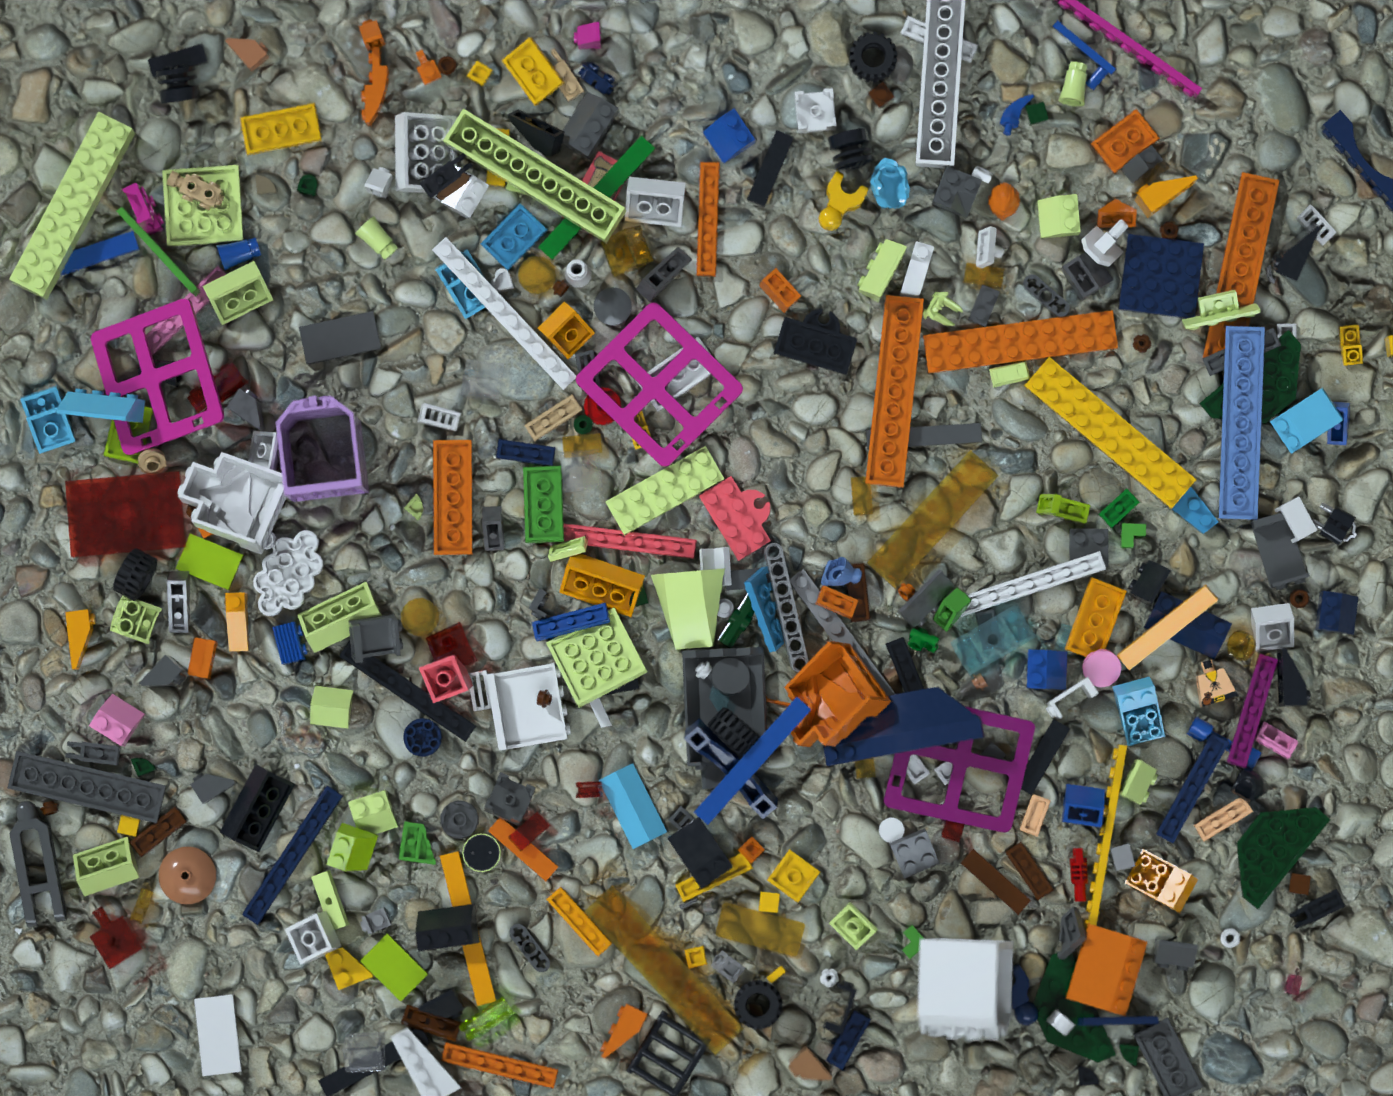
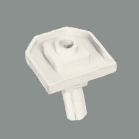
M1121 219L1106 233L1096 226L1081 240L1084 251L1097 264L1109 267L1124 253L1115 243L1128 228V224Z

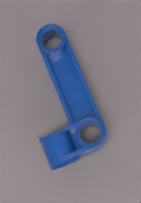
M1195 717L1187 735L1202 742L1205 739L1208 740L1211 733H1214L1229 741L1225 749L1229 752L1232 741L1212 731L1213 725L1199 717ZM1252 747L1246 767L1253 770L1262 753Z

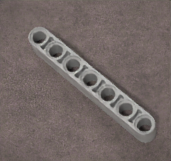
M771 543L764 549L765 561L769 571L768 574L791 669L798 673L800 670L795 668V661L802 659L804 666L809 661L783 549L779 544ZM771 546L778 549L776 557H771L768 553ZM775 565L782 567V574L780 576H776L773 573ZM779 584H784L787 587L784 595L779 594L777 591ZM785 602L791 605V611L787 614L781 609L782 604ZM789 621L795 623L796 628L793 632H788L786 629V624ZM793 640H797L800 643L797 651H793L790 647V643Z

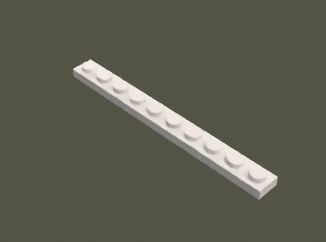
M447 237L432 249L563 390L576 379V375Z

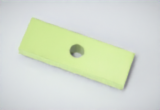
M331 871L312 876L311 878L323 912H327L334 930L349 925Z

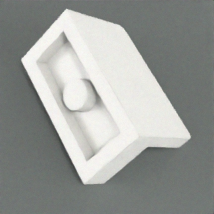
M729 547L700 549V569L725 568L722 584L723 587L731 586Z

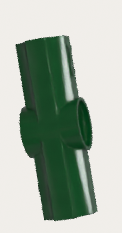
M748 593L740 606L735 609L728 620L726 628L718 638V641L729 648L734 646L741 633H744L753 619L752 616L755 612L752 609Z

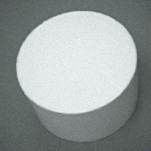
M887 818L881 822L879 835L884 841L891 843L903 837L904 826L900 820Z
M1056 1009L1046 1020L1065 1037L1075 1026Z

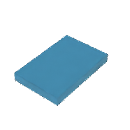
M520 203L481 243V246L509 271L548 230Z

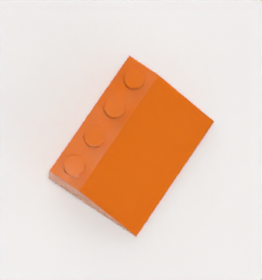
M1088 923L1085 932L1087 939L1082 943L1066 998L1126 1016L1148 942Z

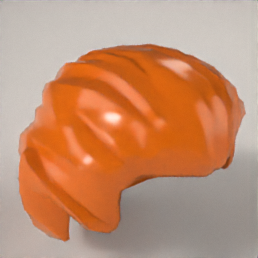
M1005 182L992 188L991 194L988 196V205L992 213L1002 221L1016 213L1020 206L1019 191L1011 184Z

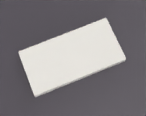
M699 337L695 338V340H696L706 351H708L707 348L705 347V345H704V344L702 343V341L700 340V338H699ZM683 347L647 373L651 377H656L683 350ZM692 360L665 387V390L676 400L711 374L697 360ZM656 400L651 401L657 412L663 409Z
M234 995L194 999L202 1075L209 1076L241 1072Z

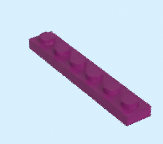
M1263 654L1258 655L1228 754L1227 763L1242 768L1247 766L1278 659Z

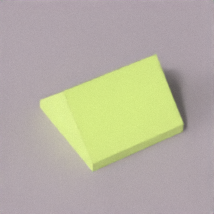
M315 686L310 704V724L349 729L353 690Z
M851 902L829 922L855 950L862 946L878 930Z

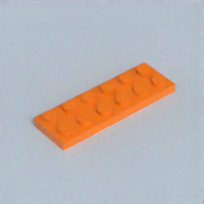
M433 440L434 555H473L472 440Z

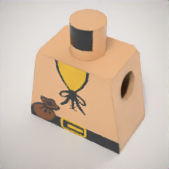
M1212 659L1201 663L1204 674L1196 676L1200 707L1238 696L1224 668L1215 670Z

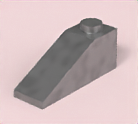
M677 247L642 279L636 290L651 302L692 259L680 247Z
M170 571L167 579L169 633H188L190 572Z

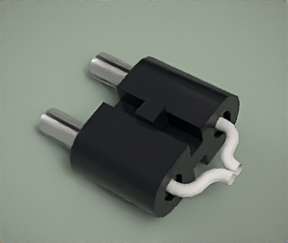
M1322 502L1320 508L1330 515L1324 525L1312 519L1316 528L1320 530L1319 534L1337 545H1340L1342 541L1347 542L1350 538H1355L1357 535L1354 523L1356 517L1338 506L1332 508ZM1353 525V535L1348 536V538L1344 539L1348 530Z

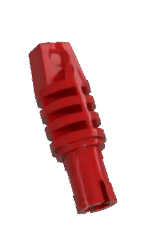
M1073 848V858H1070L1071 883L1074 884L1075 902L1086 901L1085 884L1088 882L1087 858H1083V848Z

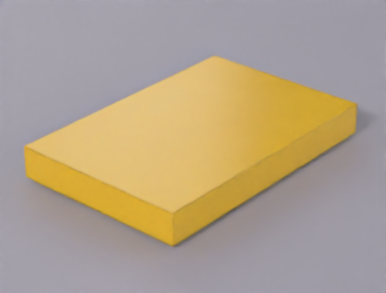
M532 37L526 39L502 59V62L534 106L540 104L565 83Z

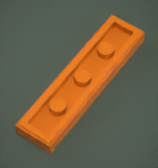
M499 818L488 830L543 880L547 881L557 870L558 866L507 821Z

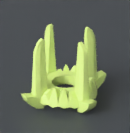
M935 292L932 295L933 299L928 308L924 309L923 317L925 320L927 317H930L932 320L945 326H955L954 323L941 315L939 310H942L941 307H944V305L955 312H963V309L947 297L948 292Z

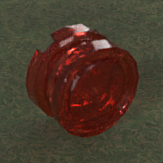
M576 782V788H578L576 798L603 797V792H601L602 782ZM583 785H595V787H583Z

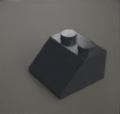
M1151 560L1141 564L1137 571L1140 575L1137 580L1133 578L1128 586L1130 590L1129 595L1147 606L1153 603L1171 572L1170 569Z

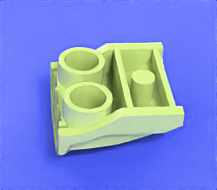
M122 596L112 618L110 631L149 644L151 633L162 608L140 600L133 601Z

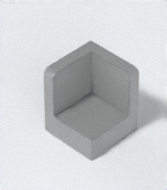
M1129 843L1111 848L1115 871L1135 866Z

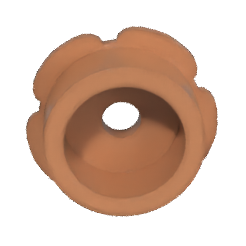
M981 673L973 674L974 679L971 680L977 690L981 689L983 691L988 686Z

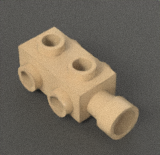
M172 171L168 177L167 185L173 188H180L179 192L183 194V199L192 202L194 199L200 202L199 206L204 209H215L216 206H221L224 200L220 185L212 181L208 184L202 181L203 178L193 173L192 176L186 174L185 178H183L179 173ZM193 183L195 187L194 189H188V185ZM207 191L212 192L211 197L205 196Z

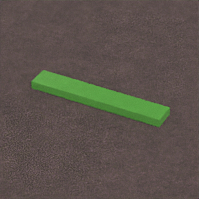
M120 207L116 212L196 297L200 290L137 224L136 220L123 207Z

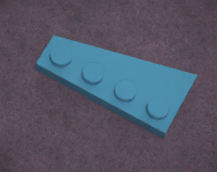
M1192 487L1188 489L1171 509L1202 534L1218 523L1217 519Z
M766 566L757 570L744 584L752 609L756 614L758 626L763 633L764 642L769 652H775L784 644L780 621L775 618L777 608L775 601L772 602L770 591L772 590L771 582H767L766 574L769 571Z

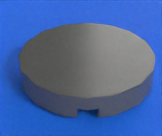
M725 658L717 662L712 669L711 681L714 688L720 691L721 694L734 696L740 694L748 686L750 674L746 665L740 660Z
M454 801L443 809L440 823L447 835L463 839L475 832L479 823V816L472 804L466 801Z

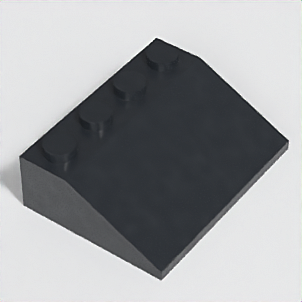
M1312 222L1283 246L1278 253H1274L1270 263L1273 265L1272 268L1276 273L1295 281L1298 280L1321 229L1317 223Z

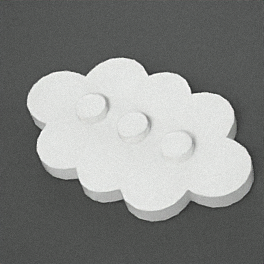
M303 530L294 539L289 537L277 539L273 545V553L265 556L263 559V570L256 574L253 584L255 590L261 594L258 600V608L264 615L269 617L276 616L282 611L283 607L289 610L299 608L304 602V594L314 588V576L320 574L324 563L322 557L316 553L319 539L312 531Z

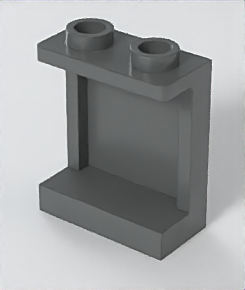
M394 614L349 621L351 657L355 663L363 662V658L392 653L396 656H401L400 650L403 649V642L399 638V632L402 630L400 620Z

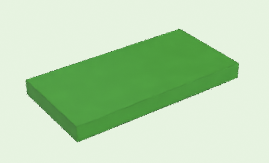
M562 466L523 467L525 542H564Z

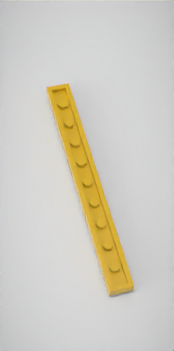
M1119 744L1117 748L1113 749L1112 759L1115 760L1114 767H1110L1109 778L1112 781L1111 786H1107L1105 797L1108 798V804L1104 805L1103 816L1105 821L1099 830V835L1102 836L1101 843H1097L1096 855L1099 856L1098 862H1094L1092 873L1095 874L1094 882L1091 881L1089 893H1092L1091 901L1088 900L1086 905V912H1089L1088 920L1084 919L1083 923L1085 931L1088 923L1095 926L1097 924L1127 750L1126 745Z

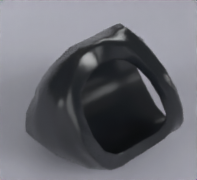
M1236 766L1239 774L1230 792L1250 802L1260 798L1268 791L1267 782L1257 772L1247 767Z

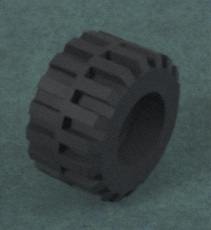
M868 32L864 36H859L858 40L854 41L849 55L850 68L853 69L854 75L857 74L860 80L864 79L867 83L869 81L877 83L879 80L882 82L886 77H889L897 63L896 46L894 43L892 44V40L889 37L886 38L885 34L881 33L879 35L877 32H873V34ZM869 48L879 49L884 54V62L878 67H870L862 60L863 52Z
M138 548L133 549L127 555L116 574L113 590L136 601L141 597L152 580L157 568V559Z
M722 707L708 723L709 729L740 756H744L759 739L751 728L725 707Z
M760 980L750 981L743 985L737 992L734 1000L735 1014L739 1021L746 1027L755 1030H762L772 1026L781 1015L783 1007L781 995L775 986ZM761 993L769 999L770 1008L766 1014L754 1016L748 1011L747 1000L751 995Z

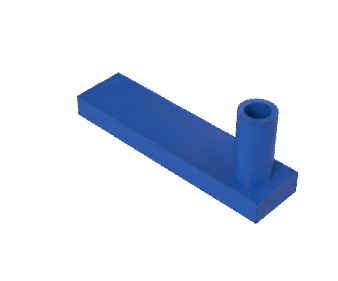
M1058 20L1056 21L1053 28L1099 65L1086 81V85L1094 91L1108 73L1111 76L1113 75L1116 68Z

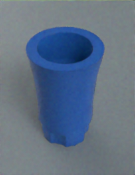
M256 238L249 239L248 241L245 239L230 244L217 245L225 271L261 255Z

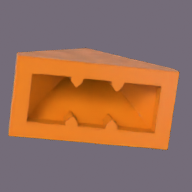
M1114 199L1098 210L1097 226L1099 228H1112L1122 219L1128 224V227H1136L1137 210Z

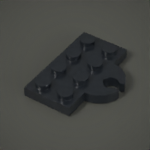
M823 309L811 311L806 315L803 322L784 317L774 350L775 355L847 376L858 338L840 333V323L833 312H829V322L826 324H822L818 320V317L823 313Z

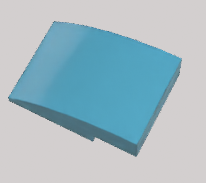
M468 249L461 252L483 276ZM445 263L435 268L465 319L485 308Z
M58 385L20 398L39 454L76 442L69 416L56 413L63 400Z

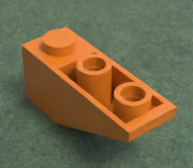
M628 1003L625 1007L621 1005L617 1014L620 1017L617 1024H612L608 1033L611 1037L608 1042L604 1041L600 1049L603 1052L601 1057L606 1058L637 1034L648 1013Z

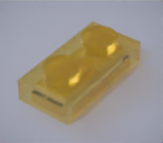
M966 263L963 282L1001 289L1004 269L990 266L981 269L976 267V264Z

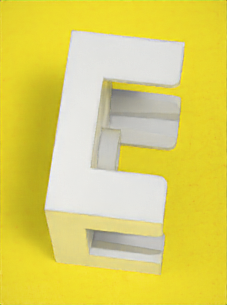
M833 88L823 89V92L804 94V91L795 92L798 133L836 130Z

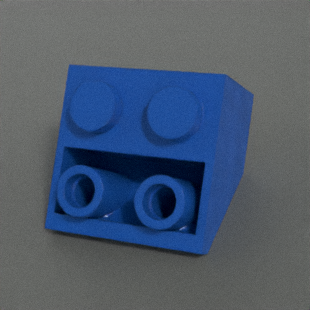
M1066 784L1061 822L1102 827L1105 789Z

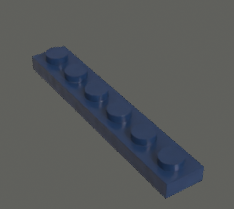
M1211 733L1156 835L1174 843L1227 748L1229 741Z

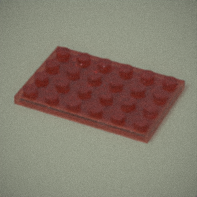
M180 471L65 481L71 558L130 553L135 548L144 552L186 547L183 502L178 497V489L181 485Z

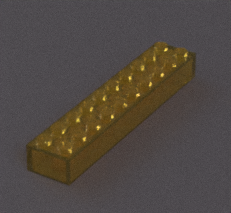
M613 885L584 911L714 1055L718 1054L744 1029Z

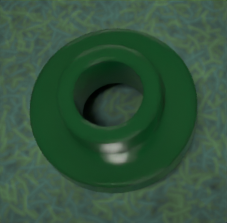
M581 415L575 419L574 429L577 433L584 435L592 430L593 423L588 416ZM585 421L587 426L581 428L579 426L580 422Z

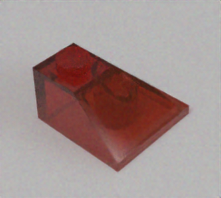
M461 622L426 637L434 661L454 654L464 666L477 661Z

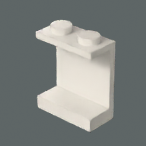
M1088 677L1046 703L1048 707L1045 709L1051 718L1055 717L1057 720L1063 717L1054 703L1080 686L1088 699L1098 694Z

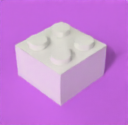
M326 911L316 913L285 929L300 965L309 963L341 947V943Z

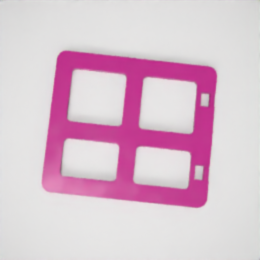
M177 300L95 331L91 335V343L106 395L109 396L110 392L121 393V397H124L127 394L146 388L157 423L155 430L134 437L129 421L114 420L122 450L126 455H134L223 421L224 411L190 300ZM180 315L191 349V355L156 368L145 329ZM131 334L142 372L136 377L119 383L115 375L107 343ZM196 370L207 404V410L172 423L161 383ZM202 418L203 424L195 426L194 420ZM151 437L152 442L144 445L142 439Z
M655 302L648 304L576 376L577 385L662 467L671 465L743 391L741 383ZM653 320L657 321L683 347V350L656 377H651L624 350ZM612 360L616 361L643 388L625 408L619 407L593 381L594 377ZM692 360H697L724 387L696 417L689 414L665 390V387ZM723 397L727 402L719 409L715 404ZM652 400H656L683 426V430L665 448L660 447L634 421V418ZM681 439L684 444L676 450L673 446Z

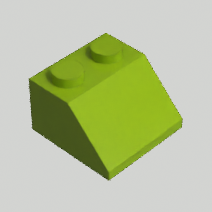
M342 823L336 832L327 865L342 871L368 870L378 835Z

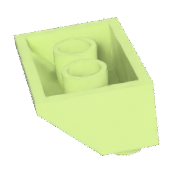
M887 239L884 244L880 242L875 251L878 253L875 260L871 259L866 268L869 272L866 277L862 275L857 285L860 287L859 293L879 303L906 252L907 246Z
M254 261L203 286L222 325L273 301Z
M128 836L73 855L76 881L84 896L139 878L137 862Z

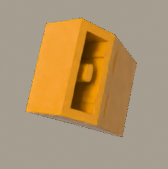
M1143 849L1125 884L1180 913L1198 879Z

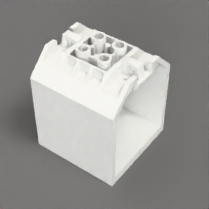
M952 938L920 939L918 1018L922 1034L929 1032V1036L933 1037L947 1035L948 1039H958L966 1036L967 1040L982 1039V1036L986 1039L997 1040L1001 1036H1007L1012 1006L1013 941Z

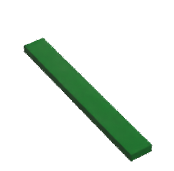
M641 135L593 188L611 198L656 148ZM564 218L538 248L553 260L582 228Z

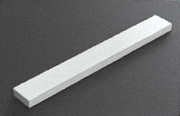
M1098 551L967 594L971 602L960 617L1106 570L1101 552Z

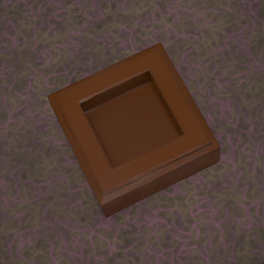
M1291 873L1288 892L1308 895L1311 876Z

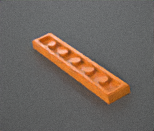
M700 162L697 276L716 277L719 162Z
M449 1042L445 1043L441 1059L442 1062L553 1089L559 1070Z

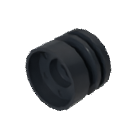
M172 65L156 71V76L165 75L166 78L158 80V84H167V88L159 91L161 104L200 98L199 85L189 83L190 80L197 78V75H188L189 71L196 70L195 65Z
M866 128L844 131L828 138L830 151L840 152V154L832 158L834 162H838L834 165L836 171L859 169L874 161L873 155H867L871 153L872 149L869 147L862 148V145L869 142Z

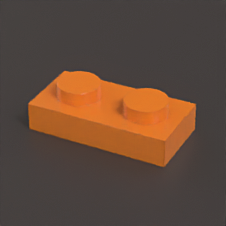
M823 585L815 604L851 619L858 600Z

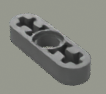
M1028 275L1024 279L1023 288L1054 316L1065 317L1070 310L1068 302L1038 276ZM1034 279L1036 281L1035 285L1038 288L1040 287V285H1042L1044 288H1042L1039 291L1038 295H1036L1034 292H1036L1037 289L1033 286L1029 288V283L1027 282V280L1032 281ZM1044 291L1050 292L1052 295L1051 300L1043 301L1041 293ZM1055 297L1058 299L1055 302L1056 304H1058L1059 306L1063 304L1065 306V313H1063L1062 311L1058 313V308L1054 304L1052 308L1049 306L1054 301Z
M513 925L509 931L512 940L536 971H547L551 964L548 956L524 925ZM516 927L517 929H523L522 935L524 938L527 935L530 938L524 941L522 945L519 944V941H522L519 936L515 937L513 935ZM528 942L533 943L536 947L535 952L532 954L527 953L524 949L525 944ZM538 951L541 952V955H538L541 960L545 959L547 961L545 963L546 968L544 969L543 967H537L538 961L536 958L533 961L530 958L536 955Z

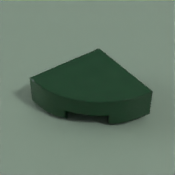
M642 585L635 607L649 604L644 585ZM633 591V593L631 594V597H630V601H629L630 607H631V603H632V600H633V596H634L635 591Z
M131 759L137 777L156 770L155 766L146 759Z
M1119 1043L1120 1053L1124 1060L1136 1066L1139 1046Z

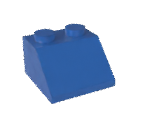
M735 108L718 118L703 132L723 164L755 144V138Z
M1028 649L1027 689L1066 690L1068 652Z

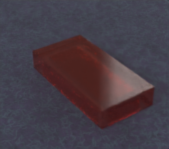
M536 812L508 838L522 852L546 831L550 825Z

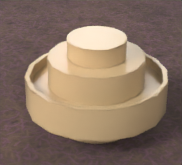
M146 449L138 457V466L145 474H159L166 467V456L159 449Z

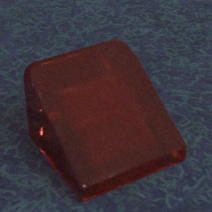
M945 820L940 837L960 843L965 824Z

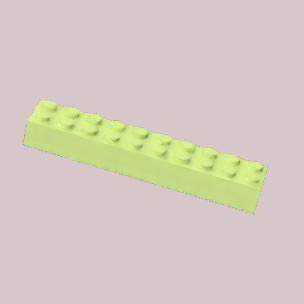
M465 109L461 111L443 140L448 147L460 154L464 153L466 158L605 243L608 242L626 213L625 207Z
M100 112L97 113L9 279L13 284L45 300L48 299L136 134L132 128Z

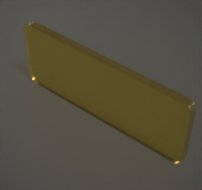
M724 903L716 935L771 951L797 956L805 925L799 921Z

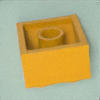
M563 302L537 328L568 360L595 334L579 314L566 302Z

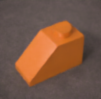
M366 20L359 26L368 51H371L372 47L386 45L377 20Z

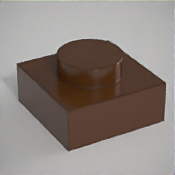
M884 82L868 92L869 97L878 109L894 99V95Z

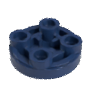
M420 718L408 724L404 730L403 740L405 747L410 753L419 757H426L434 754L439 749L442 742V733L435 722Z

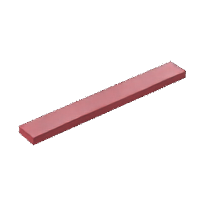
M564 523V542L586 536L587 546L689 559L695 558L697 542L695 539L630 532L624 536L621 530Z

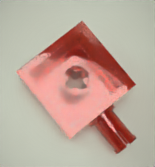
M103 906L92 912L101 928L89 937L109 969H114L146 948L126 915L111 921ZM115 938L121 939V942L119 943L120 946L114 945L116 941Z

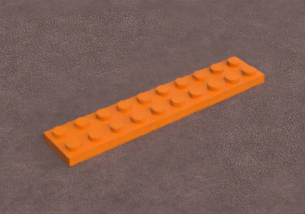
M1244 172L1240 176L1216 294L1236 290L1239 307L1254 304L1280 181ZM1240 317L1232 322L1222 321L1218 322L1217 325L1209 326L1202 358L1225 349L1226 326L1249 327L1250 318Z
M886 295L865 484L904 488L924 303L922 298Z
M1113 310L923 335L928 374L1118 348Z

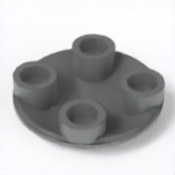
M615 287L606 288L595 298V315L606 325L621 324L631 314L632 303L630 297L622 289Z

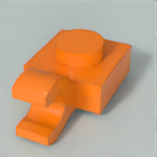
M423 50L415 52L421 66L416 68L424 85L442 78L434 60L428 62Z

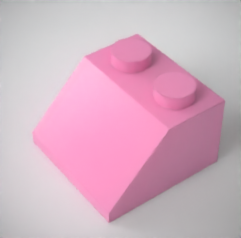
M112 694L100 707L89 726L120 746L125 747L145 713Z

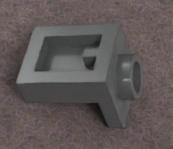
M541 588L529 606V609L532 610L531 615L540 620L542 617L547 618L548 616L539 610V607H544L548 600V597H546L547 592Z

